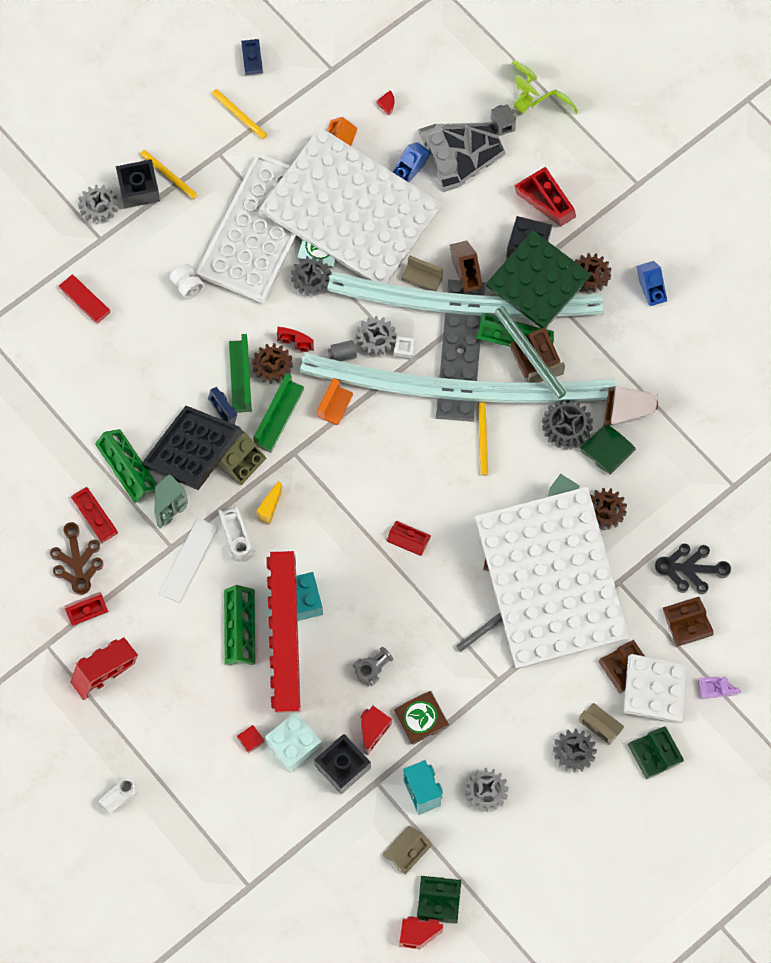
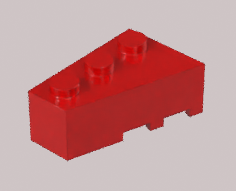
M546 166L514 185L518 196L560 227L576 218L574 207Z
M125 637L120 640L115 639L106 648H99L94 651L92 656L88 658L83 657L78 660L70 683L81 698L85 700L89 697L88 693L96 687L101 689L104 686L103 682L112 676L115 679L133 666L138 654Z

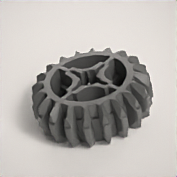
M563 399L561 405L556 401L554 406H549V411L544 412L545 417L542 418V423L544 424L542 425V430L545 431L544 436L549 437V443L555 441V447L561 444L564 450L567 445L571 450L573 445L580 447V442L585 444L586 438H590V432L593 430L591 425L593 419L589 418L590 412H585V406L580 408L579 402L574 405L572 399L569 403H566ZM559 415V422L553 426V419ZM582 423L583 428L576 434L575 427Z

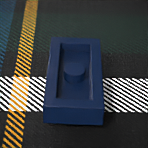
M259 39L241 41L245 75L262 74L263 67Z
M217 387L210 389L209 402L222 420L235 425L237 418L235 408L230 406L225 394L220 392Z

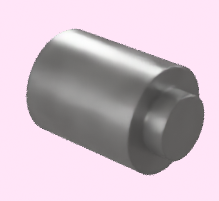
M353 340L330 345L331 349H328L329 358L342 362L357 358Z

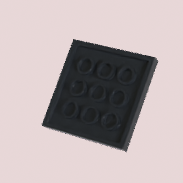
M185 405L141 464L147 469L165 477L170 474L177 482L199 490L243 431L237 425Z

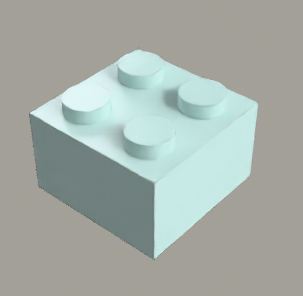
M297 712L265 736L266 744L290 772H293L322 748L321 740Z

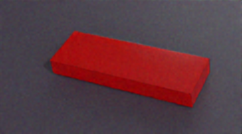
M73 274L59 285V289L96 324L111 313L110 309Z
M88 487L71 496V499L101 543L118 534L117 529Z

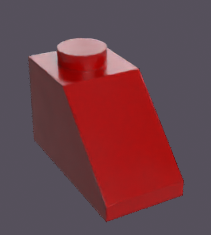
M373 705L370 709H366L360 717L362 719L361 729L364 749L367 755L370 754L392 725V718Z

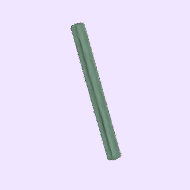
M503 306L495 310L496 316L556 398L561 399L566 395L565 389Z

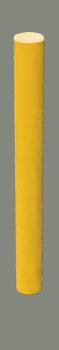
M218 89L212 92V95L262 140L267 137V133Z
M144 149L140 153L144 159H152L153 166L192 199L197 197V193L149 152Z
M481 402L478 403L481 475L486 476L488 475L486 403Z

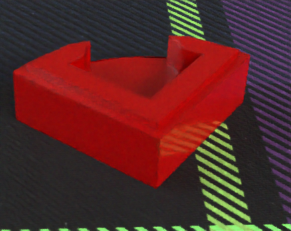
M390 90L377 100V105L388 115L392 113L395 105L394 95Z

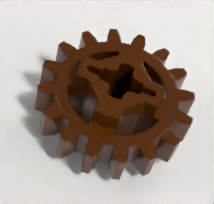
M587 253L586 258L580 255V261L575 260L577 264L591 273V277L583 285L585 292L592 289V292L595 293L596 288L601 291L603 285L607 286L608 280L611 279L610 273L612 269L608 267L609 262H603V256L597 258V253L594 254V257Z
M273 343L272 347L266 344V349L259 347V353H254L255 359H252V365H254L252 366L253 372H256L257 378L262 376V382L268 379L270 384H272L273 380L279 383V379H284L286 373L291 374L290 368H293V362H291L292 355H289L288 349L283 351V345L276 348L275 343Z
M602 488L601 493L595 490L594 496L590 494L593 505L597 502L598 507L594 511L597 522L600 524V529L606 526L610 530L612 524L616 528L618 522H623L624 518L622 516H626L627 511L625 509L627 504L623 503L624 497H618V491L614 494L612 493V488L608 492L605 491V488ZM618 508L619 512L615 515V510Z

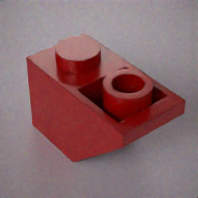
M412 916L403 919L399 947L420 950L443 932V924H439L440 921L428 919L427 922L419 921V918Z

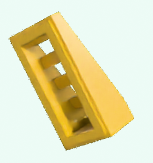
M278 481L257 509V518L268 525L271 523L282 493L281 482Z

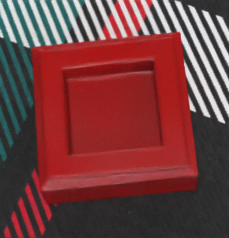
M254 725L237 735L238 740L248 753L265 742Z

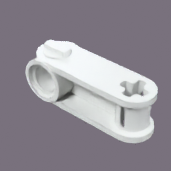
M234 505V508L225 511L218 510L230 546L228 551L231 559L234 558V561L238 562L248 561L253 556L255 549L252 541L248 539L238 506ZM241 547L246 549L244 552L237 551Z

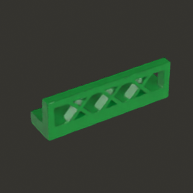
M485 313L481 314L476 338L510 347L509 344L515 340L499 318ZM515 321L525 336L541 329L540 327ZM546 329L553 343L554 331Z
M241 334L242 340L229 341L232 406L237 413L252 412L247 334Z
M286 373L254 435L256 446L271 453L304 391V386L292 382V375Z
M121 429L104 432L95 445L133 502H140L146 494L155 492V487L158 484L148 469L141 464L142 460ZM113 436H117L120 442L116 441ZM123 451L129 453L131 457L125 455ZM133 465L136 466L137 468H139V470H140L141 472L135 470V468L133 467ZM144 481L148 482L151 487H147Z
M234 585L224 590V654L226 665L231 666L239 662L249 665L255 664V589ZM242 592L248 594L247 603L242 598ZM244 610H245V612L248 614V621H247V622H246V620L243 618V611H244ZM244 629H245V630L247 631V633H248V639H247V640H246L245 637L243 636V630H244ZM244 648L248 651L249 658L243 657Z

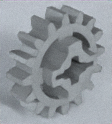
M95 185V189L89 186L88 192H82L83 197H79L80 203H78L81 215H85L86 221L91 218L92 223L98 220L102 224L103 219L108 222L109 216L115 217L114 212H118L117 205H119L116 193H112L111 188L106 190L105 185L101 188Z
M375 316L374 320L368 317L367 323L362 321V327H357V345L361 346L362 352L367 349L368 355L372 352H375V356H378V352L385 355V350L391 351V345L395 346L394 339L397 338V333H394L395 326L391 327V321L385 322V317H382L381 320H378L377 316Z
M484 768V773L476 770L477 776L471 774V781H466V786L470 787L465 789V793L470 794L467 797V801H473L472 807L478 805L480 812L483 808H486L488 813L491 807L496 811L497 804L503 806L504 802L502 799H507L508 797L504 793L509 790V787L504 786L507 780H501L502 773L495 775V769H492L491 773L488 772L487 768ZM474 785L476 786V789H478V793L476 796L473 791ZM497 785L500 787V794L495 790ZM491 787L490 792L483 793V788Z

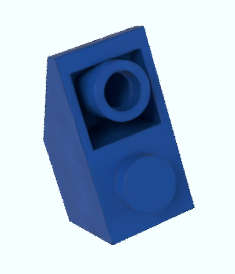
M418 142L409 144L393 173L409 183L424 167L431 152Z
M655 261L637 265L639 282L649 306L666 302L667 296L661 267Z

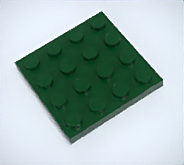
M532 230L488 280L486 287L542 329L544 327L547 328L589 280L591 273Z

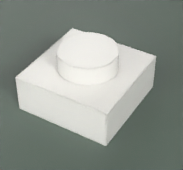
M397 336L394 356L412 359L415 339Z

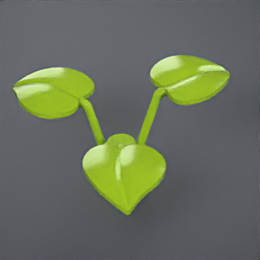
M516 60L512 61V64L525 73L528 78L526 81L519 75L515 76L517 89L523 90L513 104L519 112L524 114L530 106L533 108L537 103L550 95H555L572 106L575 114L578 113L573 101L557 89L548 92L533 102L534 98L529 92L536 96L540 95L530 85L532 78L538 79L536 74Z

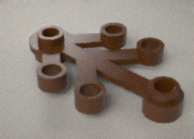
M69 522L64 526L63 531L65 536L69 538L72 558L64 554L58 547L52 548L50 555L53 560H60L73 568L76 577L65 571L62 565L55 566L53 573L55 577L63 578L70 582L76 594L84 595L91 589V578L104 566L101 558H94L91 562V567L83 574L82 568L93 553L100 550V543L97 540H91L88 543V548L80 557L77 541L80 530L76 523ZM75 530V533L70 535L69 531ZM97 544L98 546L97 548L92 549L91 545ZM55 551L60 552L58 556H53V553ZM95 562H101L100 566H94ZM58 569L63 570L61 574H57L56 571ZM84 583L85 587L79 588L78 585Z

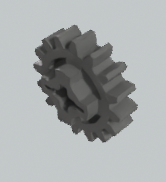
M306 256V261L300 258V264H294L296 270H291V275H293L291 282H294V288H299L300 294L305 291L306 296H309V293L316 296L317 291L322 294V288L327 289L328 284L326 282L330 281L329 275H331V272L327 270L328 264H323L322 258L316 261V256H313L312 260H309V257ZM317 267L322 270L323 274L317 271ZM313 271L314 276H312L309 280L308 277L312 274ZM299 279L305 282V286L299 281Z
M576 728L574 733H571L568 729L566 736L561 733L559 735L560 740H555V745L557 746L553 748V752L557 754L554 756V759H560L558 765L562 766L564 764L565 771L570 767L573 773H575L576 768L583 772L584 766L587 768L591 766L589 761H595L593 755L597 753V749H593V747L596 745V742H590L592 736H584V730L579 734ZM583 742L586 744L588 751L584 748ZM577 748L578 751L575 754L572 753V750ZM562 750L566 753L567 759L563 756Z

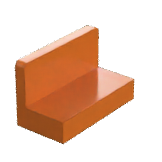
M340 117L330 121L327 132L352 146L357 127L344 117Z
M333 378L317 409V417L339 425L353 397V392L341 388L340 381Z

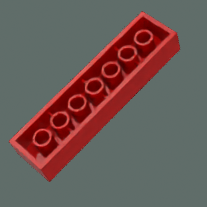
M294 551L270 552V557H266L267 569L271 570V576L267 577V588L271 590V596H268V608L272 610V616H268V625L273 633V636H269V648L273 649V656H270V668L274 669V676H270V687L274 689V696H271V708L275 709L276 713L301 712L296 554Z

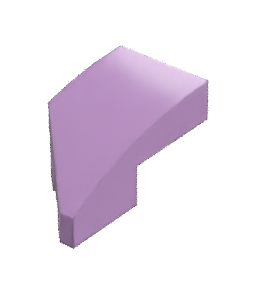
M725 676L723 678L705 677L698 680L701 699L737 695L741 693V690L731 685Z

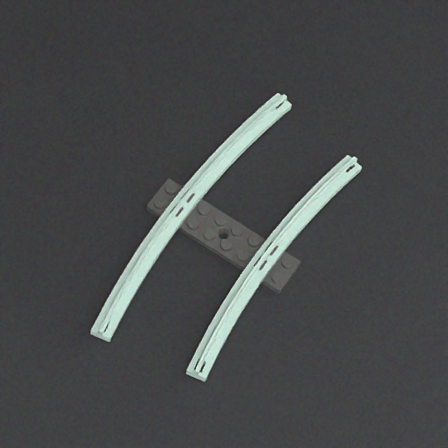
M332 272V275H330L327 291L394 306L445 313L440 378L369 368L305 353V356L302 358L300 373L328 380L334 378L341 383L438 398L436 419L474 422L475 401L498 403H555L556 401L562 403L563 399L566 402H569L571 399L573 402L607 400L608 391L600 390L616 386L614 379L559 382L565 389L566 395L561 399H557L546 383L477 381L481 339L476 337L480 326L481 314L485 313L496 316L495 310L503 306L511 317H526L501 297L484 296L485 282H482V289L465 292L460 280L448 279L446 293L391 285L337 272ZM334 281L342 283L344 286L336 285ZM601 294L574 296L557 317L603 314V298ZM598 303V306L588 307V304ZM459 348L464 349V352L458 353L457 350ZM307 363H308V364H312V365H316L317 368H316V367H313V366H309V365H307Z

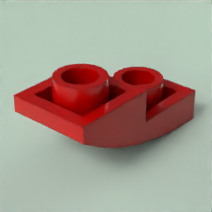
M277 326V341L285 344L295 342V349L301 352L314 351V340L297 330Z

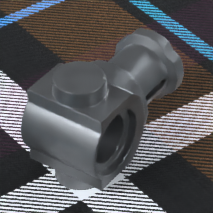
M381 647L380 651L373 658L368 657L363 660L360 658L352 667L355 669L360 682L373 686L380 679L377 675L382 672L381 668L394 659L386 648ZM368 669L371 671V674L365 676L361 674V671Z

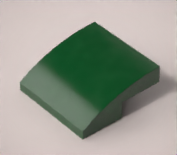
M603 425L580 448L583 454L595 461L597 467L610 475L636 450L623 435L610 425Z
M666 726L651 731L646 736L631 741L628 744L646 780L685 761Z
M421 876L417 918L419 920L433 919L440 922L457 924L462 880Z

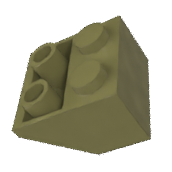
M243 431L217 466L239 485H242L267 458L248 434Z

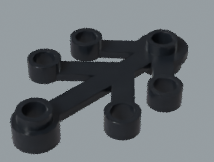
M685 543L681 544L679 549L670 557H660L655 562L656 572L663 576L668 575L677 585V590L680 593L688 591L689 583L686 580H682L675 571L683 572L696 586V591L702 595L707 593L709 586L695 573L716 574L719 578H726L731 572V566L726 561H720L716 566L695 564L701 558H706L709 555L710 549L707 545H701L698 551L684 563H675L680 557L689 555L690 546ZM681 548H686L688 551L682 552ZM705 549L707 553L702 554L700 550ZM665 564L668 568L662 569L661 565ZM719 569H724L726 573H720ZM680 584H685L686 588H680ZM699 586H705L706 590H700Z

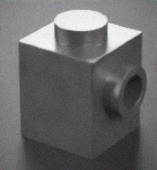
M508 104L504 106L498 105L491 109V121L498 136L515 131L516 114L514 110L510 109Z

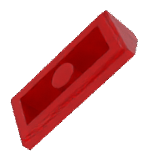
M396 521L389 531L387 542L422 556L431 535Z
M101 592L64 606L71 626L108 612Z

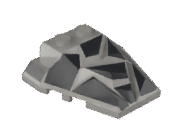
M493 122L433 124L418 129L424 146H428L438 169L437 177L444 192L461 187L466 183L467 179L471 176L475 177L485 166L489 167L506 153Z

